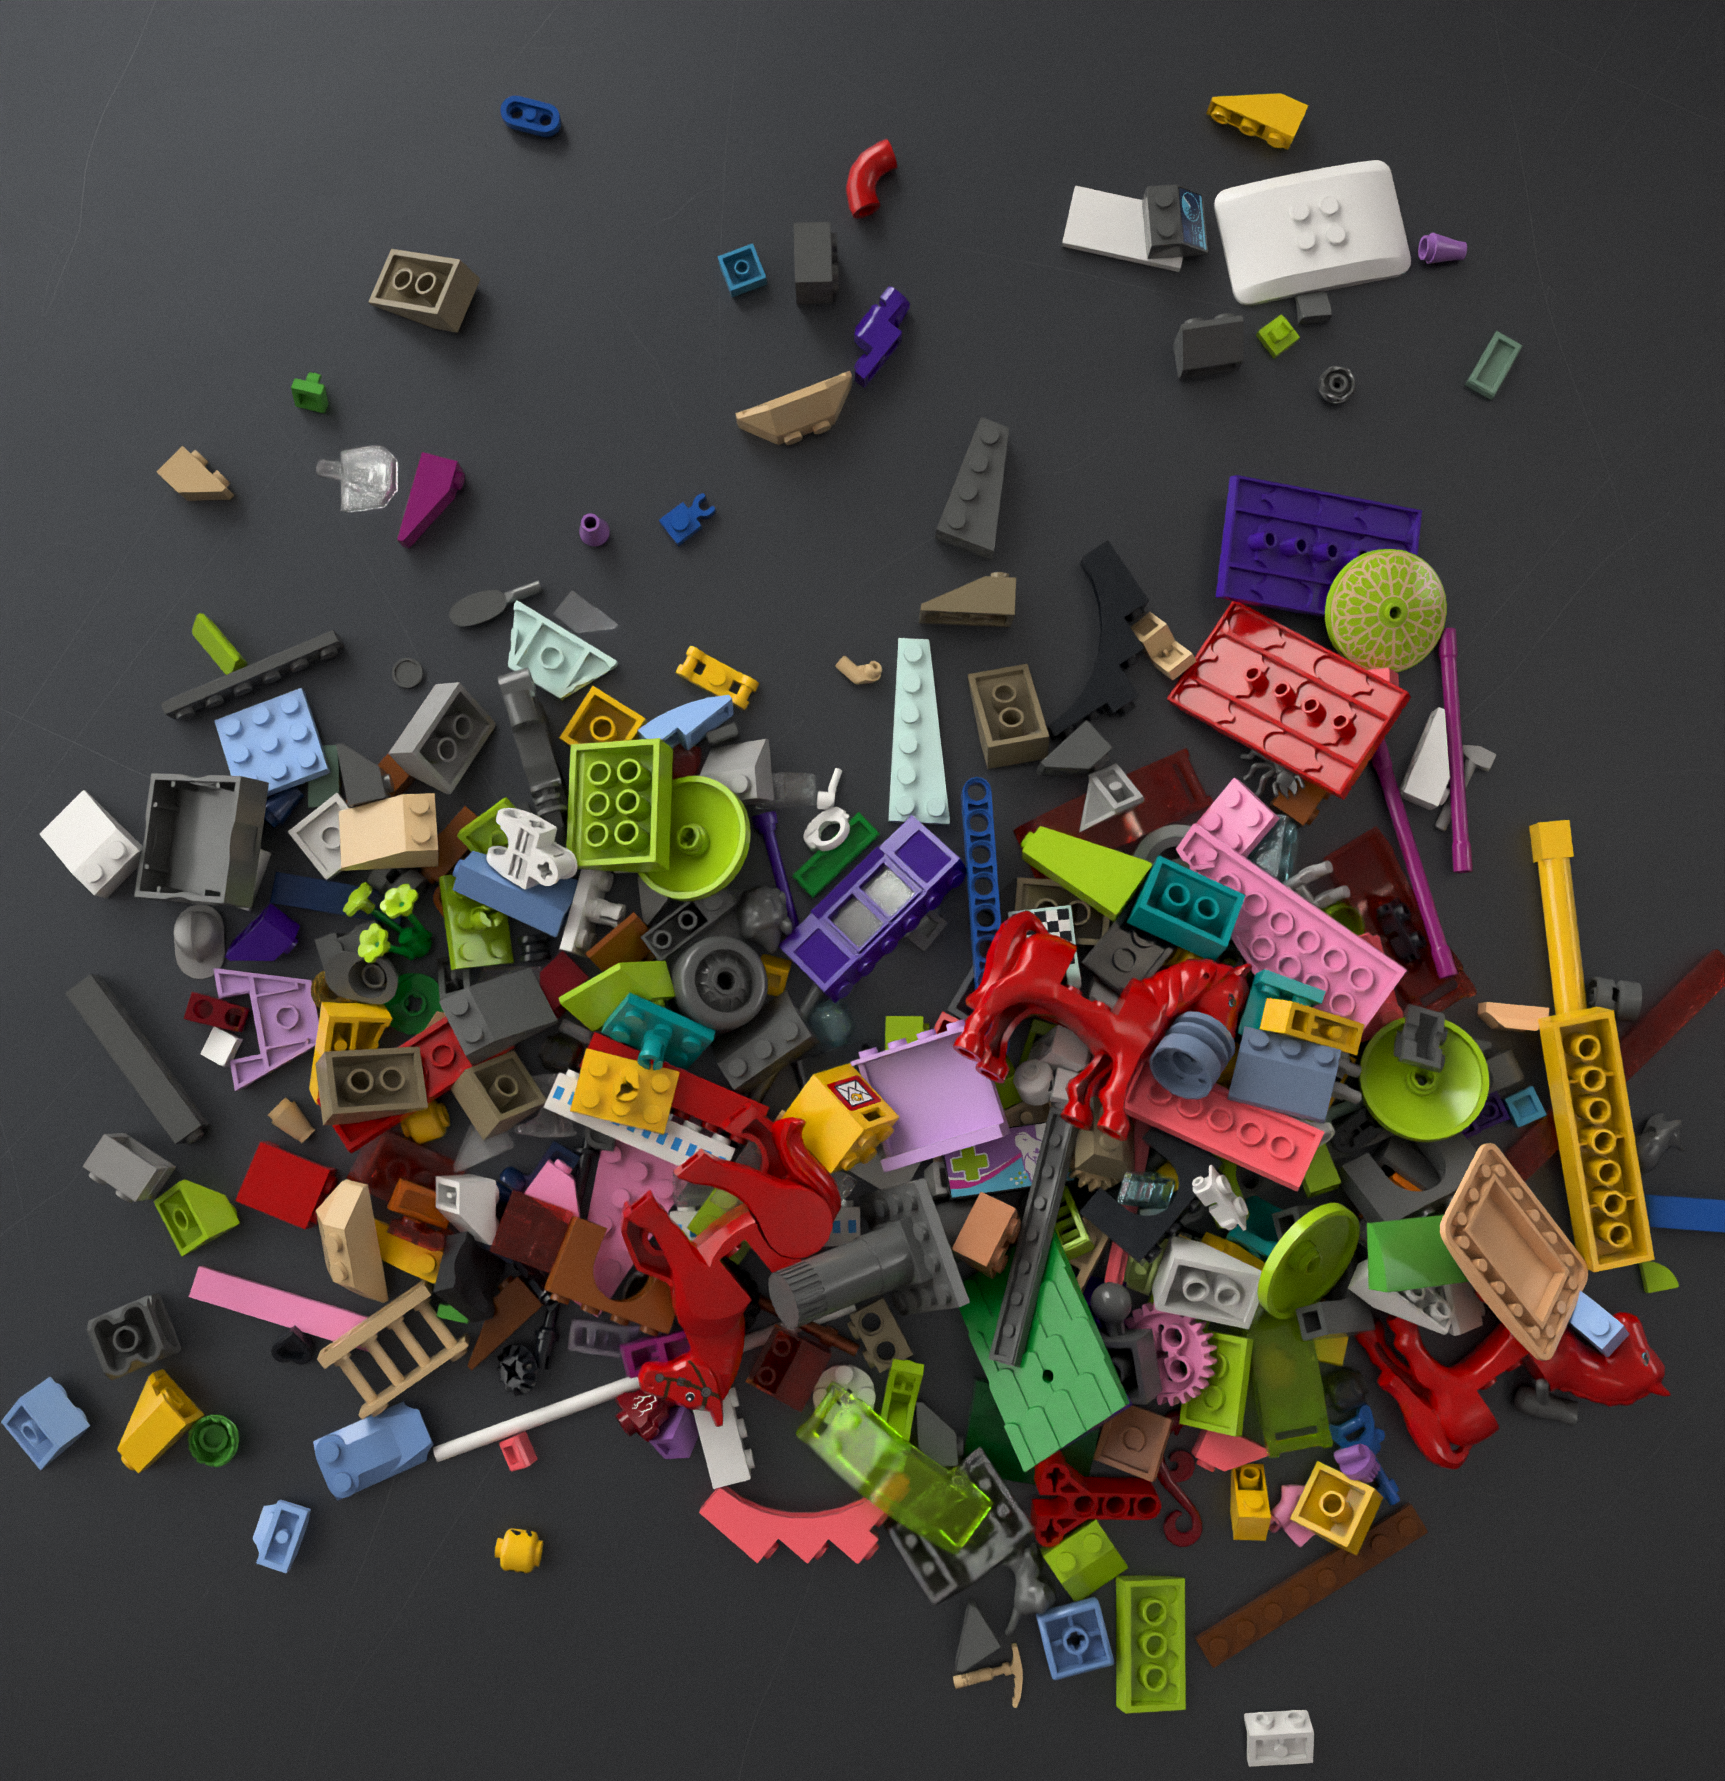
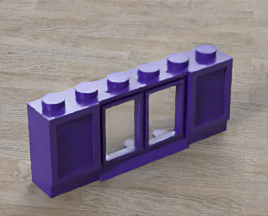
M911 815L880 847L877 846L810 911L811 914L779 944V947L836 1003L839 999L846 997L863 976L870 974L875 964L885 954L891 953L903 936L916 929L920 920L930 910L937 908L941 904L943 897L952 888L958 887L964 881L967 875L966 867L953 851Z

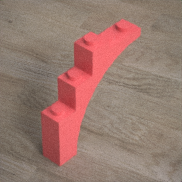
M904 1470L903 1472L896 1471L883 1485L862 1499L839 1508L819 1512H787L765 1507L742 1497L728 1486L716 1488L701 1506L699 1513L756 1563L762 1557L768 1560L780 1545L776 1542L779 1539L808 1564L813 1557L818 1560L829 1547L826 1541L829 1539L855 1563L859 1564L863 1558L868 1561L879 1548V1545L876 1543L879 1540V1536L872 1527L874 1525L880 1527L889 1516L890 1512L887 1509L894 1500L899 1503L911 1489L908 1486L910 1476Z

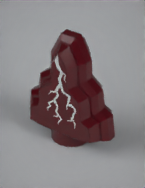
M642 1389L635 1392H624L615 1398L616 1404L622 1410L615 1417L629 1437L637 1432L645 1441L649 1442L660 1432V1425L669 1418L670 1408L675 1404L643 1392Z

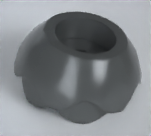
M1329 367L1320 375L1318 381L1319 393L1326 401L1333 404H1341L1348 401L1354 395L1357 388L1354 374L1345 367ZM1337 383L1339 388H1336L1334 384Z

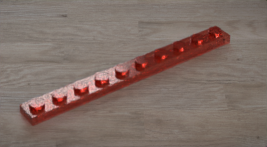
M1713 949L1619 1041L1626 1082L1725 986V956L1718 949ZM1551 1107L1545 1116L1541 1117L1504 1153V1156L1524 1182L1559 1149L1553 1108Z

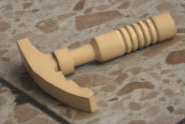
M1017 1643L1011 1644L1013 1654L1011 1663L1004 1662L1002 1663L1003 1666L995 1668L986 1667L978 1669V1671L975 1670L953 1676L955 1688L960 1689L971 1684L992 1680L994 1676L1005 1674V1676L1014 1674L1016 1687L1014 1688L1012 1704L1014 1708H1017L1023 1684V1669Z

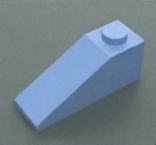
M1580 1291L1577 1305L1568 1325L1608 1358L1629 1333L1622 1323Z

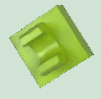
M1282 314L1260 329L1256 334V337L1274 359L1300 339V336Z

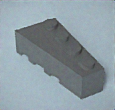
M980 417L935 535V539L990 560L993 558L1009 427Z

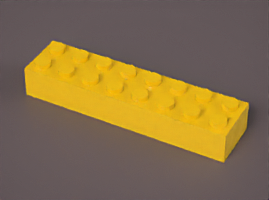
M1594 1007L1538 1018L1576 1250L1585 1260L1588 1270L1592 1272L1655 1260L1614 1010Z

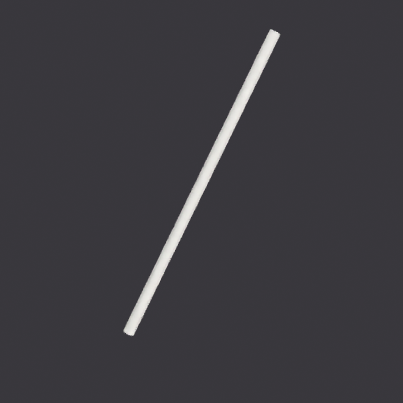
M855 1304L817 1319L814 1322L820 1325L856 1311ZM781 1321L745 1334L743 1352L803 1330L799 1328L790 1329ZM638 1377L620 1379L433 1447L434 1456L437 1462L615 1399L624 1392L637 1391L641 1389Z

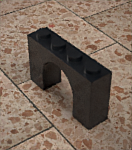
M1153 1126L1142 1139L1146 1145L1173 1166L1177 1172L1179 1186L1172 1204L1161 1213L1155 1215H1137L1124 1208L1100 1187L1080 1211L1088 1221L1141 1266L1146 1261L1151 1264L1161 1253L1162 1248L1160 1245L1167 1236L1172 1239L1183 1226V1223L1180 1221L1188 1212L1193 1214L1201 1206V1200L1193 1192V1180L1200 1176L1203 1178L1208 1177L1210 1165H1213L1220 1175H1225L1222 1173L1225 1169L1224 1164L1213 1154Z

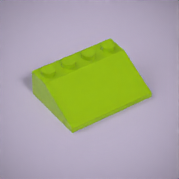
M660 738L571 744L566 848L575 855L578 864L577 869L638 873L669 871L673 749Z

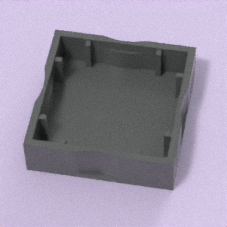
M151 773L145 816V838L140 852L134 897L162 902L252 908L269 783L243 776L207 775L197 778L184 774Z

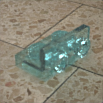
M1276 814L1280 819L1248 855L1247 859L1277 880L1286 881L1288 874L1293 869V856L1290 854L1292 843H1295L1297 839L1298 829L1292 818L1287 815Z

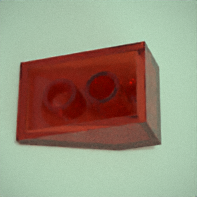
M390 1128L362 1147L346 1178L351 1181L367 1184L371 1195L389 1202L399 1178L436 1191V1176L463 1175L467 1166L425 1144H418L411 1137H406L403 1133Z

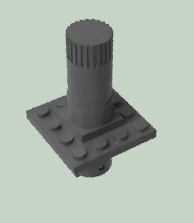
M925 1178L858 1196L861 1202V1214L867 1220L871 1232L856 1237L851 1242L773 1272L768 1279V1290L775 1312L778 1314L779 1319L782 1320V1323L786 1327H790V1329H796L870 1297L880 1296L889 1291L893 1292V1304L901 1316L961 1307L970 1303L956 1265L962 1260L957 1258L951 1249L977 1198L947 1201L935 1206Z

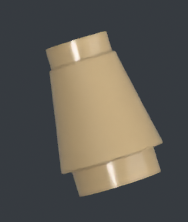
M286 1097L268 1114L273 1120L271 1122L273 1125L298 1140L301 1144L315 1131L295 1101L291 1103Z

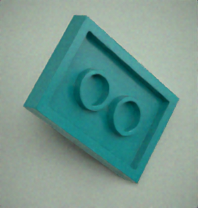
M629 993L604 1022L601 1033L612 1037L617 1042L625 1043L641 1050L637 1061L645 1069L649 1070L651 1061L654 1060L653 1070L662 1068L664 1061L675 1067L687 1070L713 1042L715 1030Z

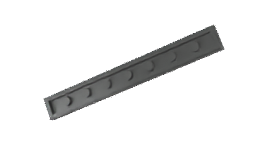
M1050 1107L988 1358L1019 1368L1025 1351L1079 1129L1061 1118L1063 1109Z

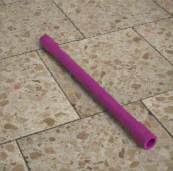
M1444 628L1438 641V651L1441 660L1450 774L1453 872L1470 873L1473 872L1468 832L1457 673V635L1455 628Z
M1384 738L1371 760L1381 783L1431 945V954L1439 979L1450 978L1458 975L1443 933Z

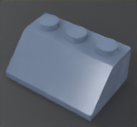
M1245 1026L1227 1100L1324 1124L1337 1075L1341 1050Z

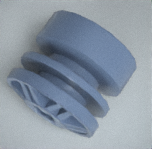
M1185 1012L1177 1016L1151 1055V1072L1159 1084L1172 1094L1185 1099H1201L1209 1094L1233 1057L1235 1042L1227 1028L1212 1016L1200 1012Z

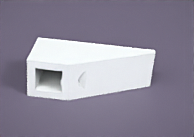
M1368 1258L1357 1265L1348 1286L1349 1290L1373 1308L1443 1335L1448 1333L1456 1311L1454 1306L1429 1287L1389 1293L1370 1290L1368 1286Z

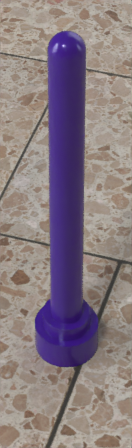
M775 811L766 812L751 818L754 829H758L759 835H763L776 887L785 893L787 917H789L792 923L793 932L799 926V921L774 832L777 830L776 824H778V819Z

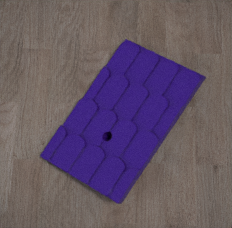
M1240 475L1230 476L1216 598L1325 617V605L1330 587L1339 572L1350 561L1364 553L1378 549L1403 550L1416 556L1418 555L1422 510Z

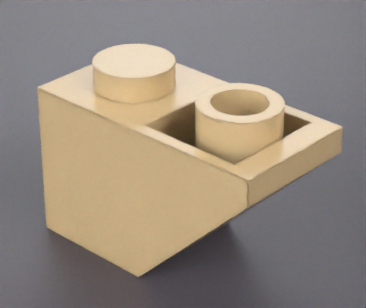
M181 446L157 471L187 501L230 500L234 496L227 488L231 483L219 471L216 470L212 474L206 469L205 466L209 462L196 450L190 453Z

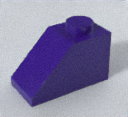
M270 903L232 940L225 958L229 961H274L280 954L284 952L287 955L296 946L298 939L295 937L300 925Z

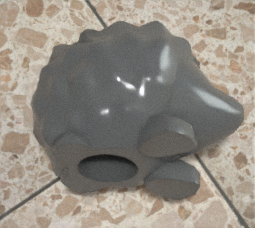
M755 886L750 890L743 891L741 898L737 901L736 910L740 934L746 941L755 942L763 946L768 953L776 952L780 940L786 939V935L792 932V923L789 917H787L785 893L780 891V889H771L768 886Z

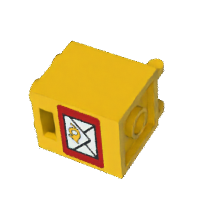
M849 1063L813 1074L781 1118L795 1117L806 1121L802 1131L804 1144L826 1170L832 1174L842 1169L848 1171L856 1164L861 1162L866 1164L871 1161L877 1154L876 1147L888 1139L894 1132L892 1127L899 1119V1116Z

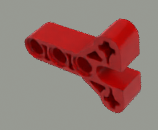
M1061 1451L1054 1453L1035 1466L1034 1480L1039 1495H1059L1055 1499H1032L1031 1525L1036 1540L1044 1547L1058 1545L1062 1541L1064 1534L1087 1519L1151 1520L1157 1517L1161 1511V1501L1154 1485L1143 1478L1084 1477L1066 1462ZM1081 1496H1086L1084 1499L1077 1500ZM1117 1496L1116 1499L1109 1501L1110 1498ZM1148 1497V1499L1140 1501L1142 1498Z

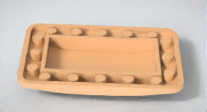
M1486 1143L1478 1148L1441 1220V1238L1466 1278L1499 1320L1537 1360L1546 1361L1554 1355L1577 1305L1579 1293L1583 1291L1587 1283V1264L1495 1144Z

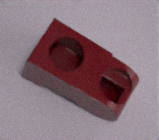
M191 992L183 1019L243 1033L250 1008L199 992Z

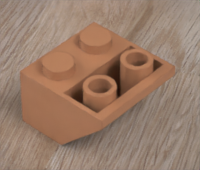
M980 1192L951 1249L954 1255L991 1279H994L997 1272L1001 1274L1009 1259L1006 1252L1011 1243L1014 1245L1017 1243L1021 1228V1220L1016 1208Z

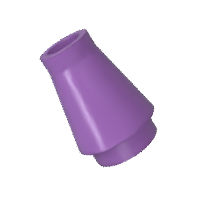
M1432 232L1430 235H1424L1421 238L1418 255L1420 260H1425L1427 264L1464 260L1467 253L1466 242L1457 241Z
M589 513L584 515L579 528L581 540L589 546H600L605 543L610 533L607 522L595 514ZM596 524L594 528L589 529L591 525Z

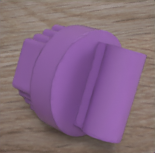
M1357 1444L1334 1452V1457L1339 1464L1340 1470L1350 1480H1359L1366 1484L1372 1482L1373 1478L1376 1477L1375 1475L1378 1474L1377 1471H1380V1465L1376 1461L1374 1453L1364 1444Z

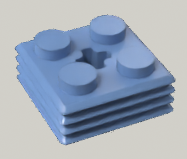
M1096 1597L1050 1608L1043 1614L1036 1613L1053 1680L1114 1664L1102 1611ZM1072 1632L1083 1635L1078 1638L1079 1644L1073 1645L1071 1640H1067L1071 1637Z

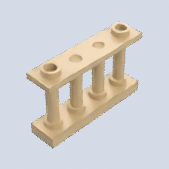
M424 1279L323 1348L318 1355L317 1360L324 1369L331 1364H334L335 1367L340 1366L366 1403L361 1406L358 1414L362 1420L370 1414L372 1417L379 1415L389 1406L387 1402L449 1359L454 1362L468 1351L466 1347L469 1346L470 1336L465 1333L458 1339H455L441 1318L436 1317L437 1313L429 1303L431 1301L429 1296L432 1295L434 1287ZM412 1308L415 1311L419 1310L445 1346L444 1349L429 1358L403 1322V1315ZM385 1327L388 1330L393 1329L419 1365L405 1376L401 1374L376 1340L378 1337L376 1333ZM359 1345L362 1348L366 1347L392 1383V1385L379 1394L375 1393L349 1358L351 1356L350 1351Z

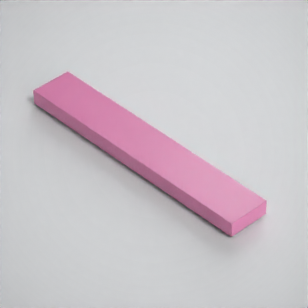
M205 1266L198 1267L189 1295L191 1298L292 1328L296 1325L302 1332L335 1341L369 1317ZM360 1345L356 1347L357 1349L369 1352L366 1347L362 1348Z

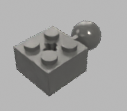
M1103 1283L1094 1290L1090 1300L1093 1314L1097 1319L1105 1323L1106 1329H1098L1124 1391L1132 1404L1147 1405L1162 1391L1152 1329H1125L1124 1319L1129 1315L1132 1307L1131 1296L1127 1289L1118 1283Z

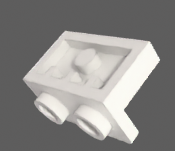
M1307 1710L1244 1714L1249 1767L1313 1763L1314 1730Z

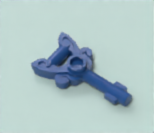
M1361 1402L1357 1407L1356 1416L1339 1426L1332 1423L1322 1426L1326 1434L1341 1446L1339 1450L1357 1444H1364L1376 1455L1381 1449L1379 1443L1385 1438L1384 1431L1375 1427L1372 1411L1365 1402ZM1364 1427V1432L1360 1437L1352 1440L1345 1438L1359 1428ZM1376 1458L1380 1465V1471H1377L1378 1474L1374 1478L1378 1485L1375 1489L1384 1497L1383 1500H1387L1390 1506L1401 1500L1397 1494L1399 1488L1392 1478L1388 1479Z

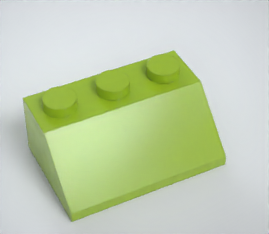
M666 961L618 963L559 997V1001L563 1007L594 1032L602 1031L604 1022L629 993L661 1007H665V1002L676 996Z

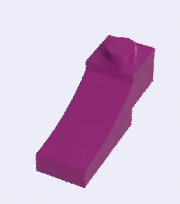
M683 1329L669 1332V1334H660L657 1337L647 1336L619 1345L626 1376L630 1379L638 1377L642 1365L646 1362H668L690 1350L689 1342Z

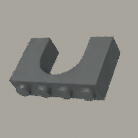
M1462 1132L1437 1142L1415 1141L1418 1148L1434 1166L1440 1178V1183L1430 1190L1409 1191L1395 1185L1389 1180L1369 1153L1342 1165L1339 1174L1340 1186L1368 1223L1434 1216L1448 1208L1477 1152Z
M1321 1205L1295 1206L1272 1214L1278 1241L1301 1217ZM1356 1251L1343 1275L1328 1292L1324 1302L1295 1309L1303 1341L1349 1337L1376 1330L1370 1305L1348 1289L1356 1267L1359 1264Z

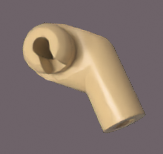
M843 656L835 665L841 673L857 685L874 683L881 677L882 667L876 661H870L869 664L857 666L847 656Z

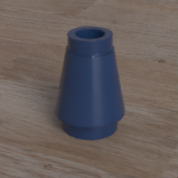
M292 787L267 798L264 820L274 829L279 824L283 825L304 795L296 787Z

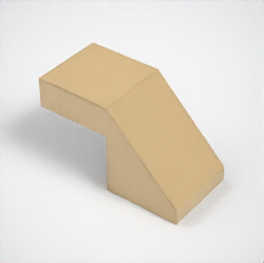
M1149 612L1130 627L1144 647L1142 652L1159 671L1171 680L1176 679L1197 662L1192 652L1175 641L1168 625L1153 613Z

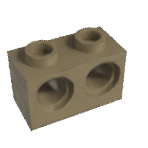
M883 1295L850 1313L852 1321L848 1322L847 1325L855 1340L861 1338L867 1349L862 1351L870 1368L876 1366L879 1373L891 1367L893 1359L905 1360L913 1355V1351ZM868 1313L877 1314L880 1318L879 1326L875 1329L865 1328L862 1324L864 1315ZM884 1341L891 1342L895 1346L893 1355L887 1358L881 1357L877 1353L878 1345Z

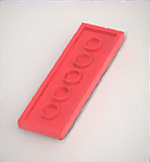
M1151 1055L1142 1061L1126 1097L1125 1112L1127 1115L1298 1192L1323 1138L1324 1131L1283 1113L1227 1100L1229 1089L1216 1083L1206 1097L1198 1100L1176 1096L1163 1088L1154 1078L1150 1069Z

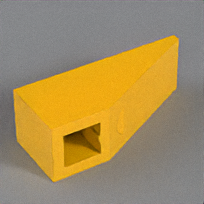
M1281 93L1212 97L1206 114L1212 116L1218 123H1228L1239 128L1245 135L1260 137L1275 148L1289 150L1309 105Z

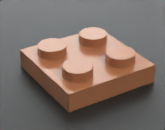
M1132 1405L1103 1425L1093 1460L1150 1482H1155L1174 1419Z

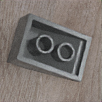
M531 968L466 987L439 1001L465 1056L472 1066L558 1023Z

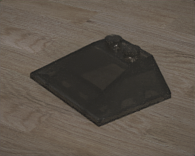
M982 1447L971 1453L958 1466L953 1467L882 1524L933 1606L974 1585L1018 1551L1035 1530V1527Z

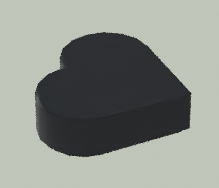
M294 1325L276 1339L271 1353L278 1362L287 1363L293 1361L296 1364L302 1365L309 1363L315 1353V1345Z

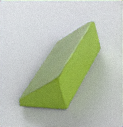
M203 613L196 615L192 634L222 671L228 675L246 667L247 662L214 622Z

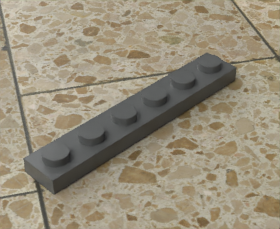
M331 630L160 704L165 715L172 719L185 720L194 716V711L200 708L219 706L224 702V698L233 694L241 696L249 693L254 685L262 682L263 684L273 683L281 678L280 674L287 671H301L309 667V662L313 660L332 658L338 654L337 650L345 646L341 637L334 630Z

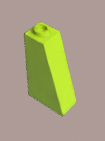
M1039 826L1035 833L1030 831L1020 845L1023 848L1022 860L1113 922L1117 920L1145 881L1153 865L1146 860Z

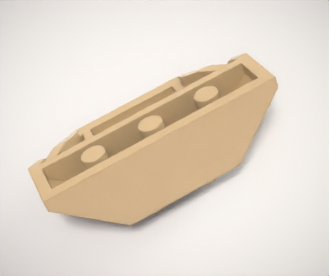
M847 371L838 376L735 413L738 427L777 445L782 443L786 445L795 444L802 440V436L812 432L814 434L824 433L831 428V425L835 424L852 387V374L850 371Z
M346 1179L336 1187L316 1210L326 1267L333 1282L362 1297L385 1303L389 1299L369 1188L367 1184Z

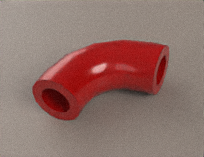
M888 139L879 141L863 151L850 168L846 194L853 218L867 217L876 212L881 206L876 193L877 182L887 172L897 169L896 157Z

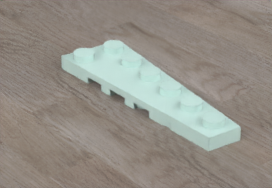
M898 638L888 822L904 823L912 815L922 824L949 826L950 816L930 642L928 639Z

